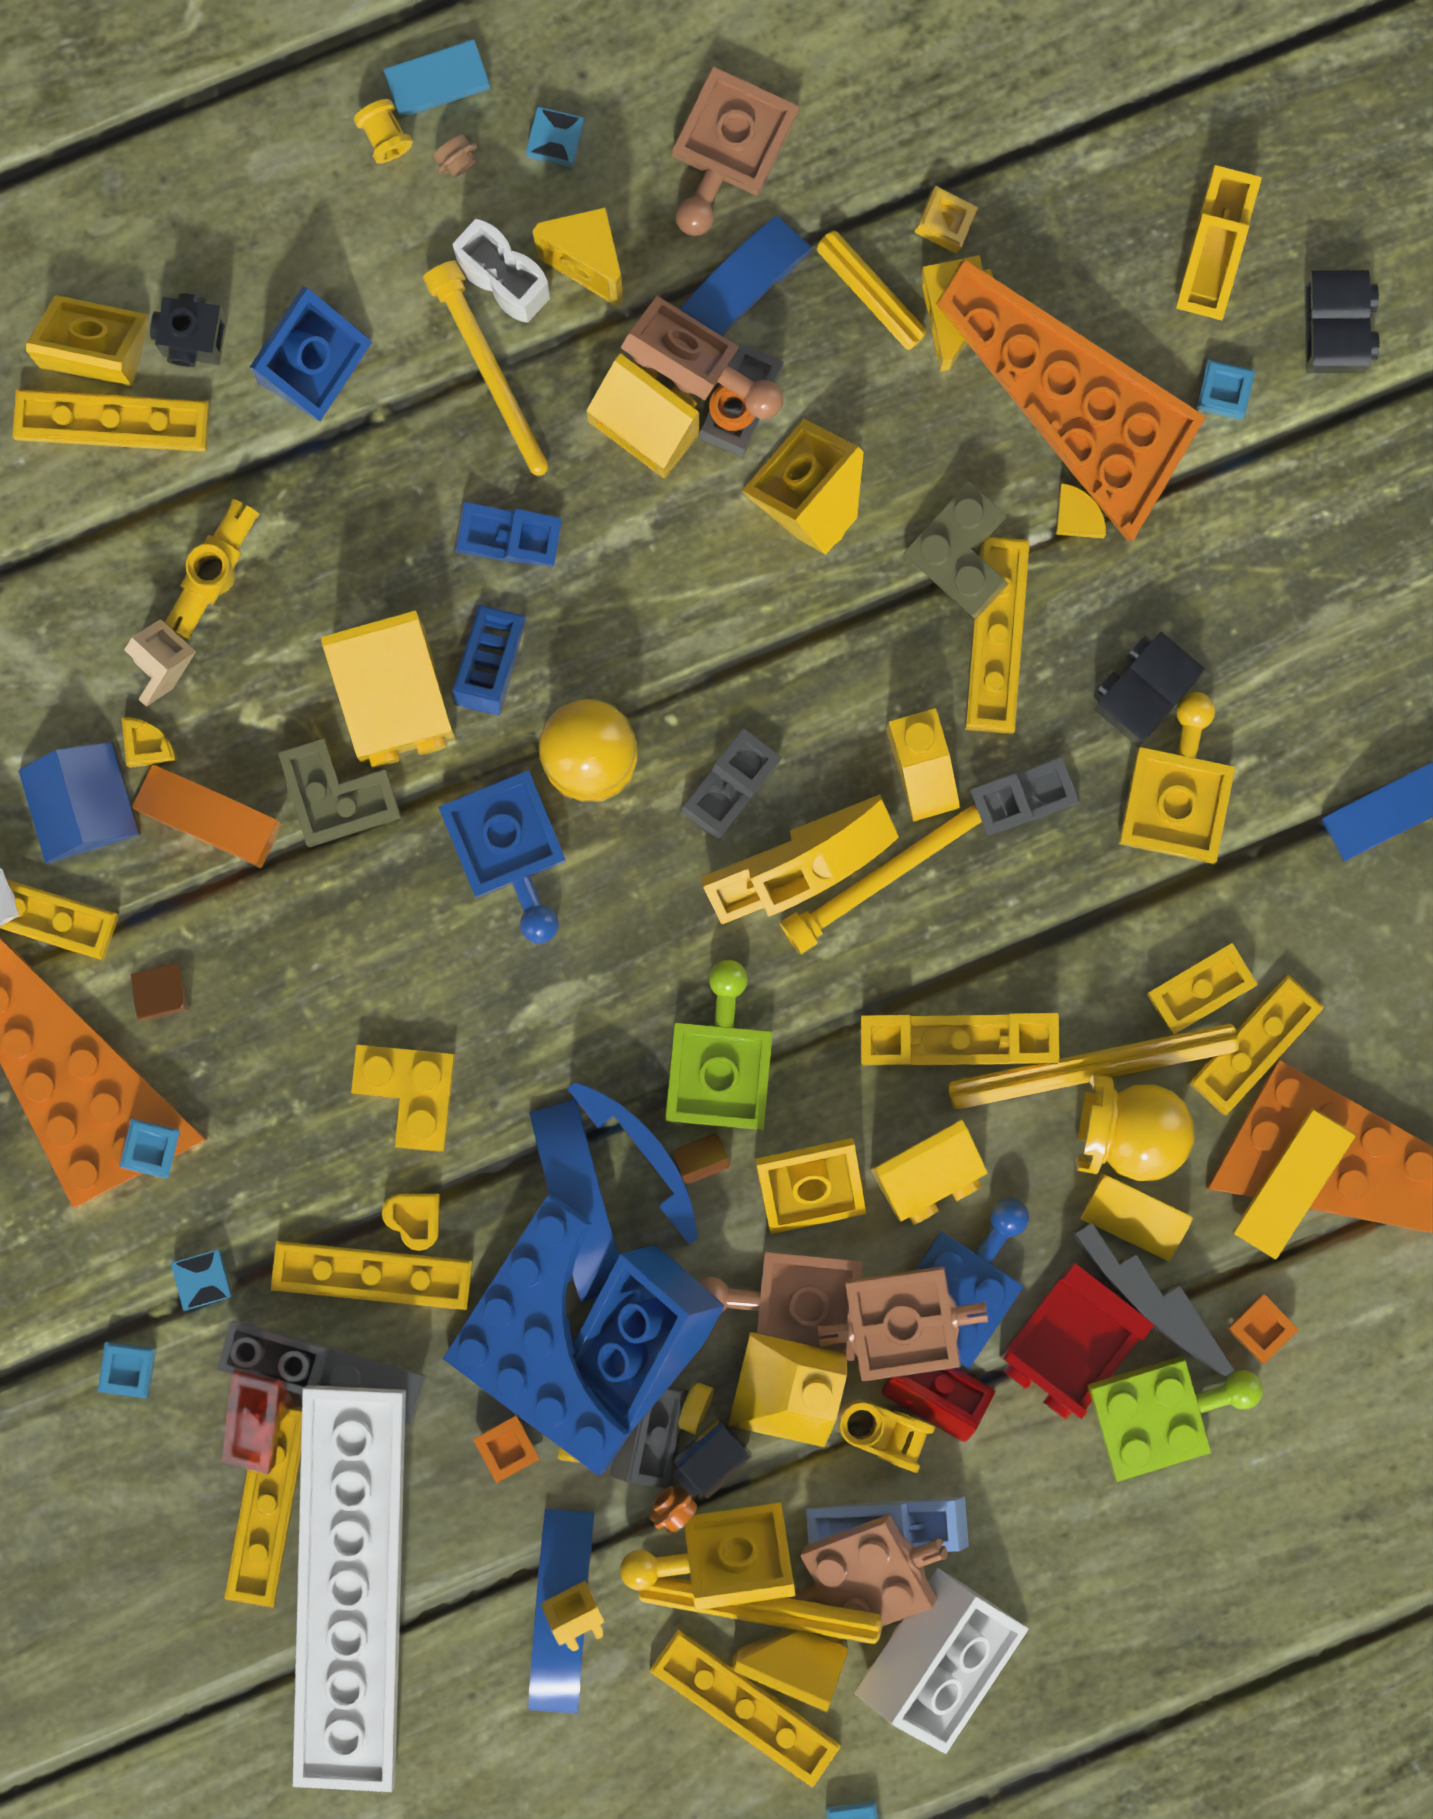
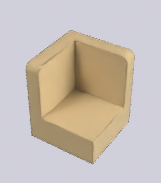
M161 619L134 635L124 649L133 658L134 663L151 678L139 701L147 707L171 691L196 652Z

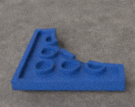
M550 1195L545 1198L443 1357V1360L599 1476L606 1472L631 1432L607 1411L591 1387H586L573 1358V1354L576 1353L571 1337L569 1316H565L567 1282H571L576 1257L593 1223L556 1196Z

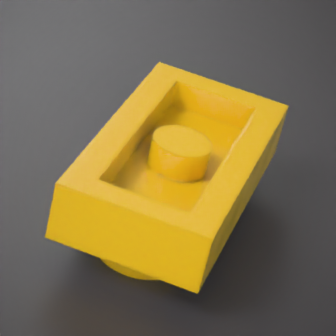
M1231 943L1148 992L1147 996L1169 1033L1174 1035L1258 984L1234 944Z

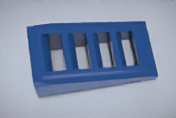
M483 605L478 606L452 689L455 705L497 716L501 714L525 626L526 616ZM488 626L510 632L509 638L484 633V628ZM482 645L502 650L504 654L499 656L479 651V647ZM476 664L496 669L498 673L493 675L474 670V666Z

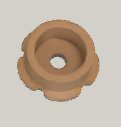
M460 134L446 142L433 154V158L440 166L437 172L440 175L450 172L453 178L465 173L477 162L473 156L477 150L476 143L470 144L464 134Z

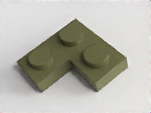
M968 482L903 554L976 620L1008 585L1003 577L975 553L1007 516L973 484Z
M325 738L278 753L308 847L402 818L387 771L382 770L340 784Z

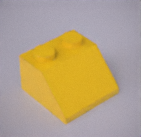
M963 1120L955 1122L870 1170L898 1221L901 1222L910 1218L913 1225L939 1212L935 1202L953 1194L955 1200L959 1201L982 1188L978 1179L988 1174Z

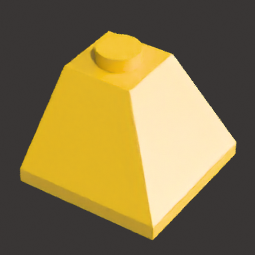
M803 419L743 488L742 492L797 539L826 555L842 539L845 532L857 519L864 452L859 446Z
M750 1332L728 1426L825 1447L836 1422L847 1378V1353Z
M787 1628L737 1648L733 1656V1671L827 1712L849 1647L847 1642L837 1637Z

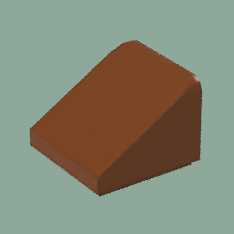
M179 963L130 974L138 1021L145 1022L190 1011Z
M717 1134L706 1136L674 1150V1157L684 1183H688V1185L727 1170L731 1166L721 1139Z

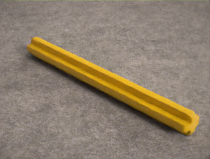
M1228 1023L1060 1058L1059 1063L1032 1064L955 1080L949 1083L948 1090L951 1104L954 1109L958 1110L1088 1083L1092 1074L1117 1077L1232 1053L1238 1050L1239 1040L1234 1025Z

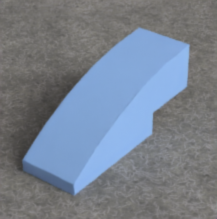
M965 1497L884 1501L806 1509L808 1545L890 1514L901 1535L914 1547L929 1543L937 1538L943 1541L942 1546H946L947 1552L960 1551L969 1547Z

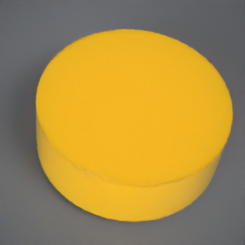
M699 1382L693 1384L680 1414L678 1422L680 1429L695 1435L699 1433L710 1408L714 1388Z

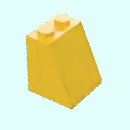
M416 610L320 637L355 753L362 764L370 762L372 768L387 766L400 760L399 753L414 749L418 750L419 755L433 753L447 747L445 740L455 738L425 627Z

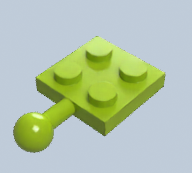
M722 960L715 964L710 971L709 985L717 995L714 1026L675 1023L666 1111L667 1122L764 1130L773 1032L734 1028L736 997L743 993L748 983L747 972L737 961Z
M1182 1356L1087 1385L1111 1471L1117 1482L1210 1454L1211 1450L1200 1413L1229 1404L1237 1409H1250L1256 1406L1263 1396V1384L1260 1378L1248 1370H1237L1227 1377L1223 1386L1195 1394L1186 1360Z

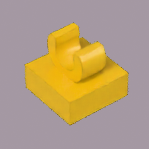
M586 1581L540 1603L559 1646L566 1643L570 1650H578L579 1647L575 1637L589 1630L593 1631L597 1639L603 1636L601 1624L604 1623V1619Z

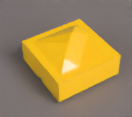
M935 186L928 197L914 233L957 253L962 248L978 207Z

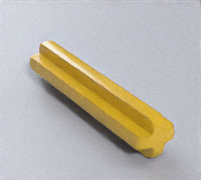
M831 231L817 244L818 253L896 339L908 350L917 346L926 336L925 327L837 231Z

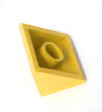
M606 208L537 223L532 231L537 258L619 308L624 300L622 279Z
M55 295L27 340L26 352L39 368L133 388L148 325V314Z
M853 1138L755 1159L770 1234L866 1214Z

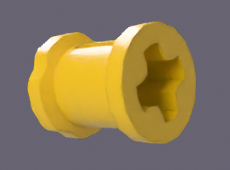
M381 99L367 105L353 119L357 128L364 129L374 148L373 158L379 164L387 163L402 156L412 147L413 143L411 136L402 132L394 117L393 111L395 107L390 99Z

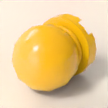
M579 699L559 707L547 719L539 738V757L551 785L565 797L582 802H602L619 794L631 781L637 763V743L634 731L627 717L617 708L597 699Z
M1095 1074L1090 1076V1085H1092V1089L1096 1090V1092H1085L1077 1140L1085 1141V1157H1076V1171L1098 1174L1101 1164L1107 1162L1122 1176L1136 1181H1152L1174 1173L1188 1159L1195 1141L1194 1120L1187 1104L1173 1091L1155 1084L1132 1085L1118 1093L1114 1089L1113 1077Z

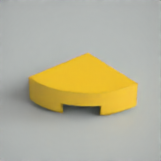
M1061 484L1056 534L1104 539L1106 536L1105 521L1097 503L1081 489Z
M122 718L126 766L133 768L177 762V756L171 742L158 728L141 719Z

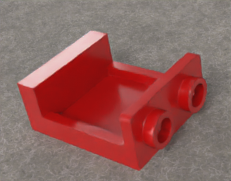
M1070 1263L999 1357L1008 1363L1003 1372L1026 1390L1033 1382L1048 1394L1043 1403L1065 1420L1068 1419L1071 1413L1082 1420L1088 1413L1086 1409L1092 1402L1087 1385L1110 1378L1138 1340H1144L1155 1324L1076 1263Z

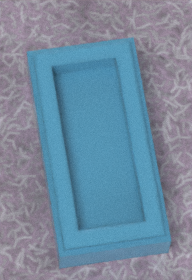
M474 40L383 69L400 119L490 89Z

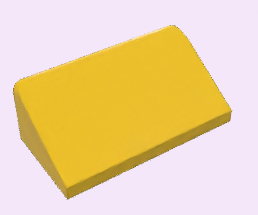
M1105 1174L1100 1175L1080 1217L1081 1220L1093 1223L1094 1226L1168 1262L1173 1257L1194 1218Z

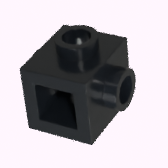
M188 293L178 294L177 299L163 297L161 311H154L151 318L150 339L155 340L156 347L162 356L167 357V362L181 367H195L197 361L220 365L227 317L221 306L206 304L207 300L205 298Z

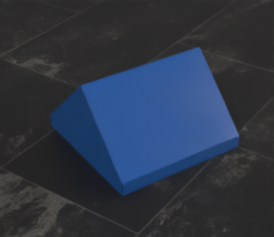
M303 286L250 365V369L258 384L315 420L321 421L372 344V341L310 289Z
M112 742L57 749L18 770L45 863L48 864L140 836Z

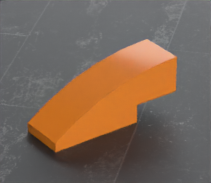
M153 764L131 807L144 815L259 868H262L282 827V824L272 817Z

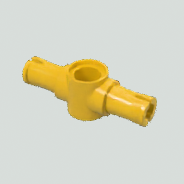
M232 499L231 505L214 535H208L202 545L197 546L188 554L185 563L187 574L180 584L183 591L168 618L164 621L175 633L187 641L191 639V634L208 604L214 605L218 596L227 592L233 586L236 578L235 565L242 555L238 550L254 521L260 515L247 505L245 507L242 506L243 503L238 500ZM213 559L222 562V571L217 578L208 581L200 579L199 571L205 562Z

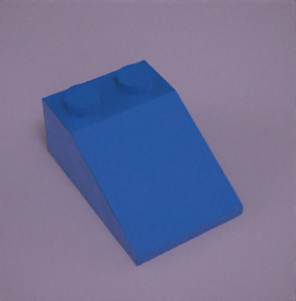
M657 1245L621 1253L573 1344L576 1353L573 1354V1358L586 1387H591L602 1405L628 1431H633L704 1345L725 1305Z

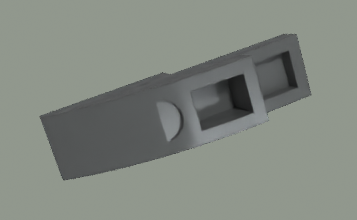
M235 1321L230 1323L217 1368L220 1371L302 1395L303 1388L307 1385L406 1390L405 1423L413 1424L427 1377V1375L389 1365L377 1359Z

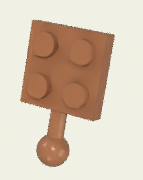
M714 66L712 67L672 150V157L705 172L694 197L682 201L676 210V222L682 232L690 236H699L711 228L714 220L711 204L722 181L759 197L799 114L800 106Z
M658 296L655 297L621 346V349L631 354L632 358L639 365L657 370L673 380L676 387L687 394L697 395L706 400L718 382L744 398L748 412L756 418H772L782 408L783 393L777 384L769 380L754 382L728 366L739 349L737 345Z
M764 1252L761 1291L728 1288L724 1281L716 1277H705L698 1281L725 1305L722 1312L726 1308L759 1311L757 1334L847 1353V1360L854 1361L855 1352L850 1342L821 1347L818 1326L847 1322L849 1303L845 1283L847 1280L862 1278L863 1261Z

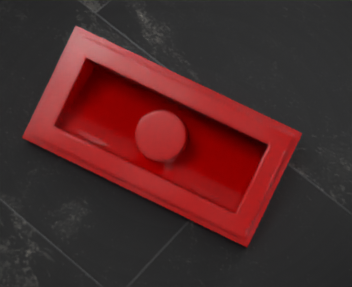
M958 1368L890 1377L882 1389V1394L962 1442H967L977 1430L996 1392Z

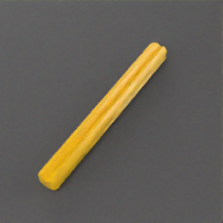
M659 1577L650 1588L639 1590V1599L644 1603L870 1644L877 1643L882 1632V1617L879 1614L786 1597L695 1610L691 1581L674 1577Z

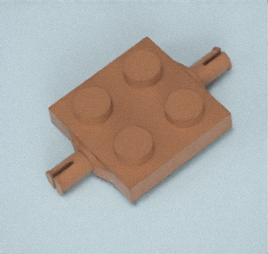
M945 1266L847 1280L845 1283L849 1303L847 1322L818 1326V1336L820 1337L821 1347L850 1342L852 1349L858 1357L861 1381H869L960 1367L961 1360L957 1342L960 1326L982 1322L988 1323L989 1319L986 1301L956 1306V1302L949 1293Z
M888 1514L806 1545L800 1556L814 1579L815 1585L795 1591V1596H792V1599L879 1614L882 1617V1626L933 1608L937 1597L925 1577L924 1566L939 1560H945L948 1555L945 1545L942 1546L943 1541L940 1538L914 1547L901 1535L891 1515Z

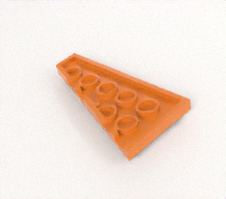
M967 260L961 261L937 300L936 305L1128 542L1133 541L1206 416Z
M0 937V1064L73 1208H78L143 1174L118 1168L130 1119L180 1130L174 1157L207 1141L196 1128L176 1111L175 1107L161 1096L87 1021L78 1015Z
M1280 1060L1276 1061L1206 1189L1254 1198L1313 1107L1353 1131L1356 1137L1309 1209L1433 1233V1146Z

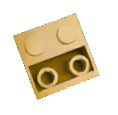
M620 353L586 411L588 422L665 479L699 435V412L694 409L697 402L689 394L681 391L676 386L670 391L656 380L658 373L654 369L645 368L634 359L631 361Z

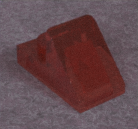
M237 1369L232 1372L222 1453L223 1463L264 1474H269L275 1467L280 1423L294 1407V1401L282 1381Z

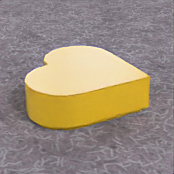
M396 1194L388 1198L383 1204L381 1212L383 1221L392 1230L400 1231L401 1239L406 1246L413 1250L421 1251L429 1249L436 1243L440 1230V1194Z

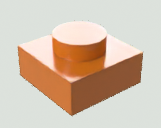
M1260 1294L1227 1327L1261 1364H1265L1299 1331L1265 1294Z
M518 1415L473 1439L496 1483L541 1459Z

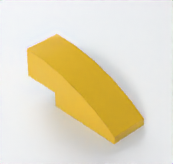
M1217 165L1212 166L1188 255L1176 309L1223 321L1262 177Z

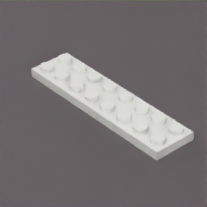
M311 1385L303 1388L293 1787L392 1792L395 1787L406 1390Z

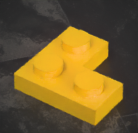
M356 1044L351 1093L400 1099L395 1139L396 1148L445 1152L455 1054Z

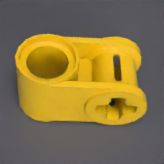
M860 1399L851 1400L842 1405L836 1418L837 1429L848 1443L873 1453L884 1461L918 1473L920 1469L917 1460L927 1434H932L936 1427L900 1411L894 1410L893 1412ZM866 1410L872 1415L873 1425L871 1430L864 1436L851 1435L847 1428L848 1418L855 1411Z

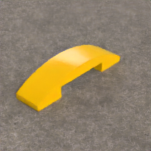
M1059 1013L861 1016L862 1065L940 1066L1059 1063Z

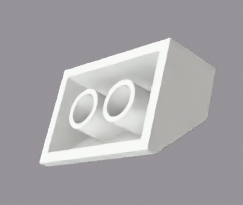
M937 1568L928 1581L937 1597L933 1608L903 1619L895 1628L891 1639L875 1663L867 1670L863 1681L854 1694L893 1726L946 1754L1029 1629L962 1582Z

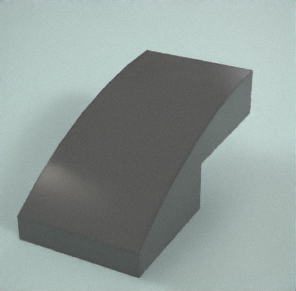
M740 343L739 349L729 366L754 382L769 380L776 384L784 362ZM731 399L725 405V412L729 415H737L743 409V403L738 399ZM709 411L700 430L699 439L743 458L760 419L755 417L754 421L742 430L729 431L718 426Z
M743 728L717 760L712 771L684 804L681 812L720 841L770 776L782 757Z
M1062 757L970 790L987 836L1080 804Z

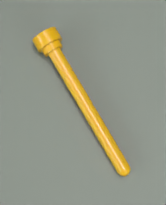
M456 260L440 264L428 271L423 276V280L431 296H437L441 303L446 302L531 473L536 476H542L548 470V462L463 295V292L466 290L463 282L466 278Z
M976 805L968 807L812 913H809L807 910L800 915L794 912L779 922L784 934L796 951L802 955L817 945L816 939L823 935L821 931L823 928L981 823L982 820Z

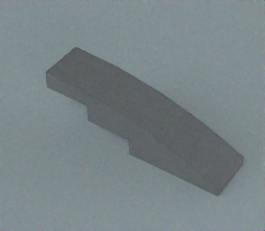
M1086 1223L1071 1233L1101 1276L1131 1307L1155 1324L1153 1327L1175 1346L1215 1372L1227 1376L1234 1371L1180 1286L1172 1285L1165 1291L1160 1292L1136 1254H1129L1117 1262L1093 1223Z

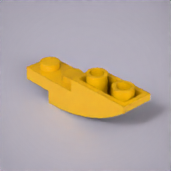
M879 794L790 830L792 841L702 876L703 888L721 924L765 908L768 917L784 911L842 881L882 853L899 836L881 795Z

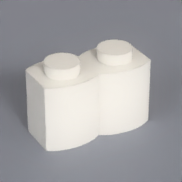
M475 219L453 243L456 259L463 274L476 286L492 291L499 306L511 317L528 323L550 299L548 282L541 268L526 255L511 251L507 239L491 224Z

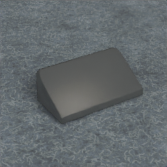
M668 1387L634 1430L630 1431L629 1437L612 1461L611 1477L629 1483L668 1488L670 1486L681 1431L678 1422L688 1396L687 1390Z

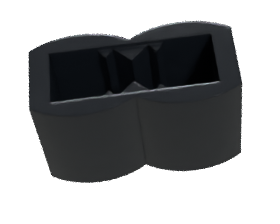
M1311 270L1305 278L1306 372L1365 373L1371 366V360H1377L1379 356L1378 331H1371L1370 313H1376L1378 309V284L1370 282L1369 270Z
M1160 632L1153 640H1150L1145 635L1127 655L1126 658L1133 664L1120 677L1113 671L1095 692L1101 700L1094 710L1138 748L1205 671L1201 664L1163 632Z
M718 1417L675 1457L676 1460L674 1462L678 1468L674 1471L675 1474L673 1476L693 1498L700 1492L706 1498H709L752 1457V1452L730 1427Z

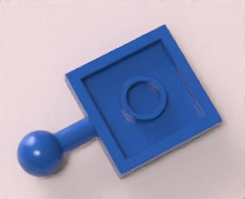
M529 770L439 806L438 808L475 898L477 899L513 884L524 911L520 919V929L523 936L536 944L552 940L559 928L558 917L551 908L541 904L530 876L565 863L566 859Z
M1003 1198L995 1203L990 1213L992 1227L975 1252L943 1231H940L915 1268V1270L945 1266L949 1293L956 1302V1306L986 1301L989 1322L962 1325L959 1328L957 1342L961 1364L969 1369L1024 1287L1021 1283L991 1264L1007 1238L1021 1234L1028 1226L1029 1211L1025 1204L1016 1198Z

